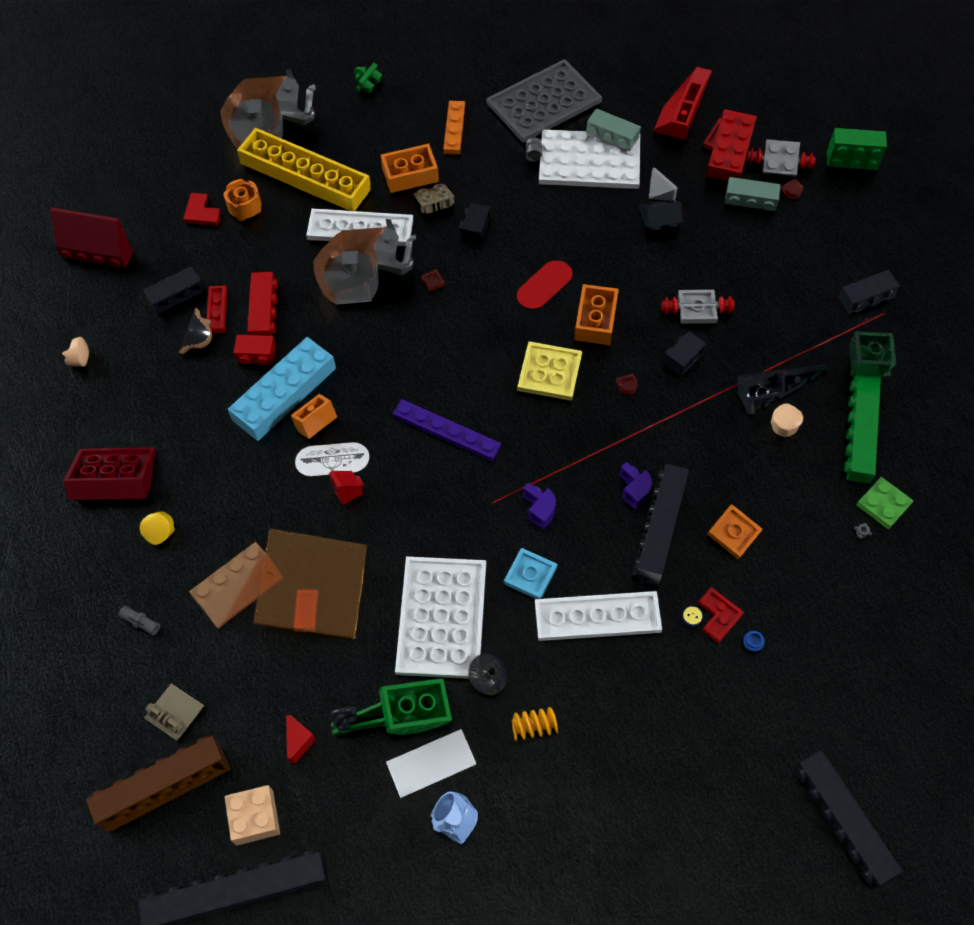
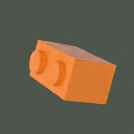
M318 394L294 412L291 417L297 431L309 439L337 418L331 401Z

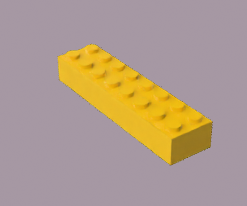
M257 128L250 133L237 149L241 164L349 211H355L371 190L369 175Z

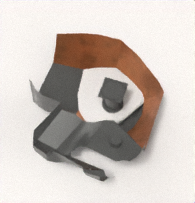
M286 69V76L244 79L230 94L220 110L223 126L236 148H239L255 128L282 139L283 119L303 125L314 120L315 109H313L312 103L313 92L316 91L315 85H311L306 89L305 110L302 112L297 109L299 85L296 83L291 69Z
M386 219L387 227L342 230L322 248L314 259V274L323 294L335 304L372 301L379 286L378 269L403 275L412 269L414 264L411 257L413 241H416V235L410 236L407 239L404 261L400 263L396 260L399 236L391 219Z

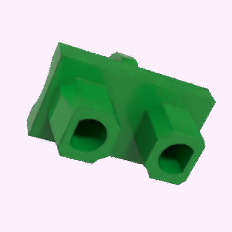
M373 63L368 70L366 67H356L354 74L359 84L356 91L360 93L361 90H364L370 94L375 85L370 82V79L378 84L382 74L376 70L377 64Z

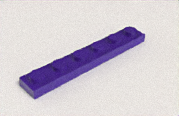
M401 399L393 412L394 418L492 462L501 448V443Z

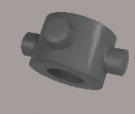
M866 523L854 528L859 539L865 538L867 535L871 536L872 534Z

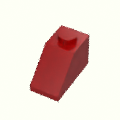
M352 471L329 472L333 490L342 505L363 494L362 486L364 484L361 478L355 476Z

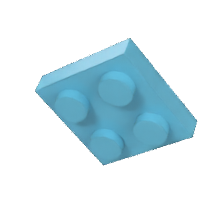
M521 548L504 579V584L535 599H541L557 569V564Z

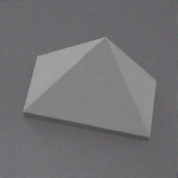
M653 168L649 199L675 200L677 187L656 168Z

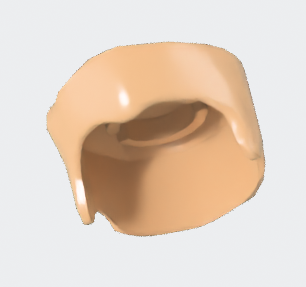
M82 337L74 338L71 340L70 348L62 353L66 357L65 363L68 366L84 367L89 357L87 343Z
M783 404L773 412L771 419L772 429L780 436H791L796 433L802 424L803 415L796 407L790 404Z

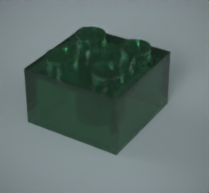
M855 331L849 343L852 375L890 377L896 366L893 333Z

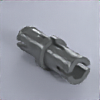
M123 606L119 612L120 618L132 623L133 627L141 628L151 635H155L160 629L159 623L147 618L146 614L138 613L128 606Z

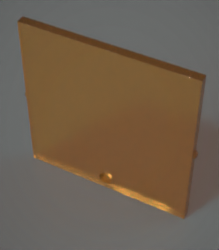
M270 529L253 624L354 639L367 545Z

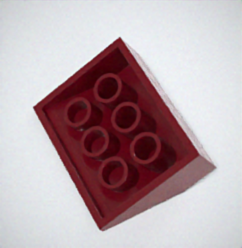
M51 208L55 246L61 257L82 262H92L98 265H109L115 268L127 267L133 251L119 219Z
M155 447L79 449L63 480L68 500L146 499L151 486Z

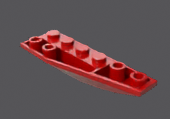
M700 67L695 68L664 105L654 132L683 140L686 139L711 76V70Z

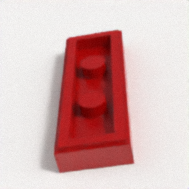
M226 286L208 287L206 319L211 321L210 328L212 333H225Z

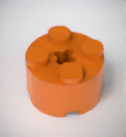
M238 179L226 186V191L224 192L226 205L229 213L236 217L237 220L243 221L261 212V200L258 188L254 182Z

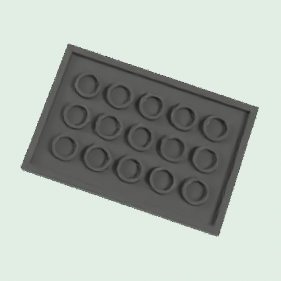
M564 59L486 98V102L524 143L528 139L541 134L543 130H549L601 103L602 96Z

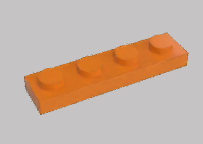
M449 101L444 154H460L465 101Z

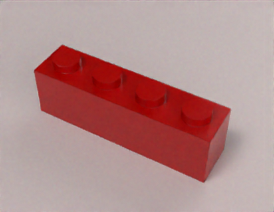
M273 272L251 273L248 316L249 335L273 336V333H276L273 319H276L277 316L274 304H277L275 290H278V281L274 279Z

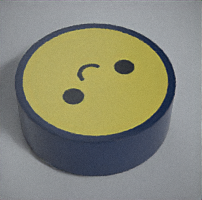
M696 606L686 607L682 613L683 623L691 628L701 624L703 619L702 611Z

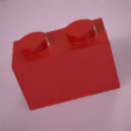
M237 335L234 348L237 363L273 364L276 350L273 336Z

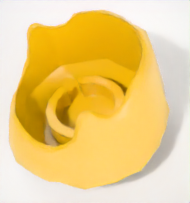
M163 511L149 514L140 523L141 535L152 545L162 543L175 530L172 517Z

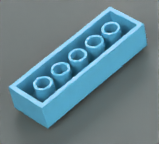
M306 337L228 408L232 421L259 441L336 369L334 357Z

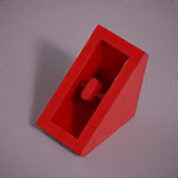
M287 715V759L293 764L297 762L316 739L295 718Z

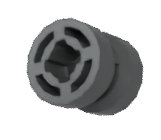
M530 138L526 141V158L529 161L536 162L540 160V156L542 157V141L539 138Z

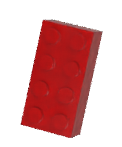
M724 109L706 177L729 181V177L741 178L757 116Z

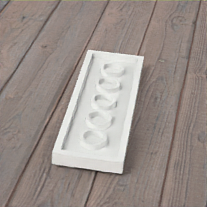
M312 209L306 236L307 240L330 241L342 230L387 227L386 219H391L399 236L397 246H406V241L412 232L413 215Z
M657 591L535 599L538 641L662 632Z

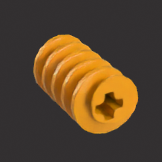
M551 707L547 708L546 714L542 708L539 709L538 715L534 710H531L530 717L526 711L522 712L521 718L518 713H514L512 728L515 741H517L518 734L521 735L523 740L526 738V733H529L531 738H534L535 731L538 732L540 737L543 735V730H546L547 734L551 735L552 728L558 734L555 713Z

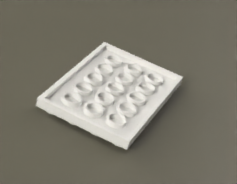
M542 131L539 184L639 189L640 135L632 150L628 151L591 136L586 131Z
M406 557L395 667L396 675L471 679L470 676L474 675H470V672H479L470 671V669H476L470 668V666L473 665L471 664L474 662L473 660L481 654L486 560Z

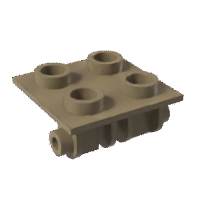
M437 184L433 188L420 189L418 192L413 193L422 206L420 207L422 214L434 212V210L438 211L436 203H438L440 210H442V207L444 209L454 204V195L445 184Z
M171 683L155 704H148L146 707L148 713L144 719L178 741L204 705Z

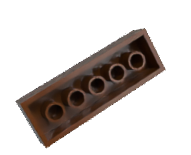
M205 736L198 739L196 744L190 747H182L176 751V754L157 760L155 765L149 768H141L133 776L127 779H119L113 783V786L107 789L95 791L92 797L86 799L94 823L109 833L231 770L221 746L214 737Z

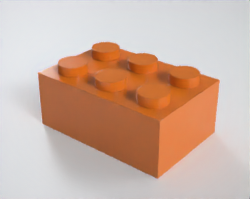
M429 144L381 155L382 169L390 193L439 182L438 167Z
M583 284L575 327V341L610 345L619 289Z

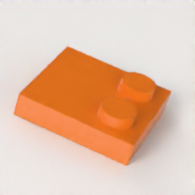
M731 504L707 535L739 559L763 529Z

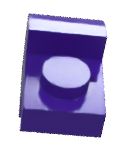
M626 462L621 466L619 475L629 484L624 488L622 498L637 510L649 497L652 479L647 470L640 475L636 467Z
M527 483L523 488V497L534 504L529 509L528 519L544 530L555 514V496L549 488L542 493L539 487Z

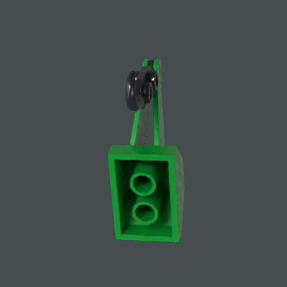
M443 678L383 686L379 690L380 703L356 712L355 707L347 706L338 708L330 713L331 717L338 715L334 722L331 723L333 735L386 726L387 733L407 735L424 732L452 721ZM382 713L384 715V718L353 724Z

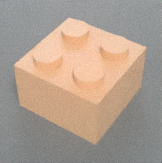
M269 785L225 796L230 837L236 846L280 835L274 793Z

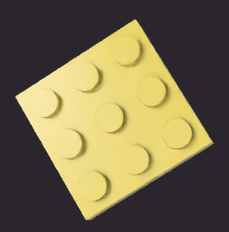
M528 342L517 391L572 401L582 351Z

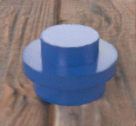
M750 631L744 636L743 643L748 650L756 652L763 648L765 640L761 633Z

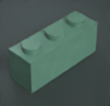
M596 109L587 121L586 133L631 151L639 139L641 126Z
M729 177L725 204L776 211L781 184Z

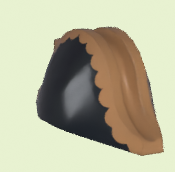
M195 309L179 351L181 354L190 349L204 348L212 339L211 321L202 318L198 309Z

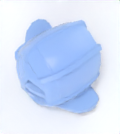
M447 792L437 801L430 815L433 829L462 844L476 826L478 811L464 795L457 792Z

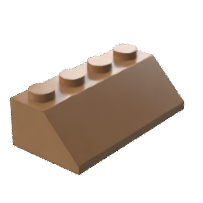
M254 542L189 592L219 629L283 580V577L267 554Z

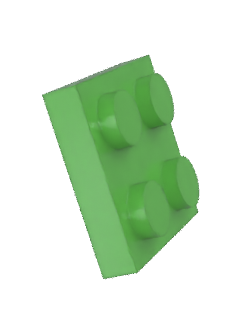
M881 477L861 498L857 506L889 530L912 504L913 500Z

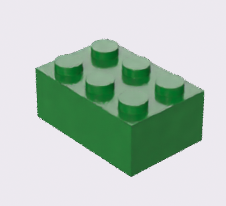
M835 128L827 149V167L878 170L887 148L886 132Z

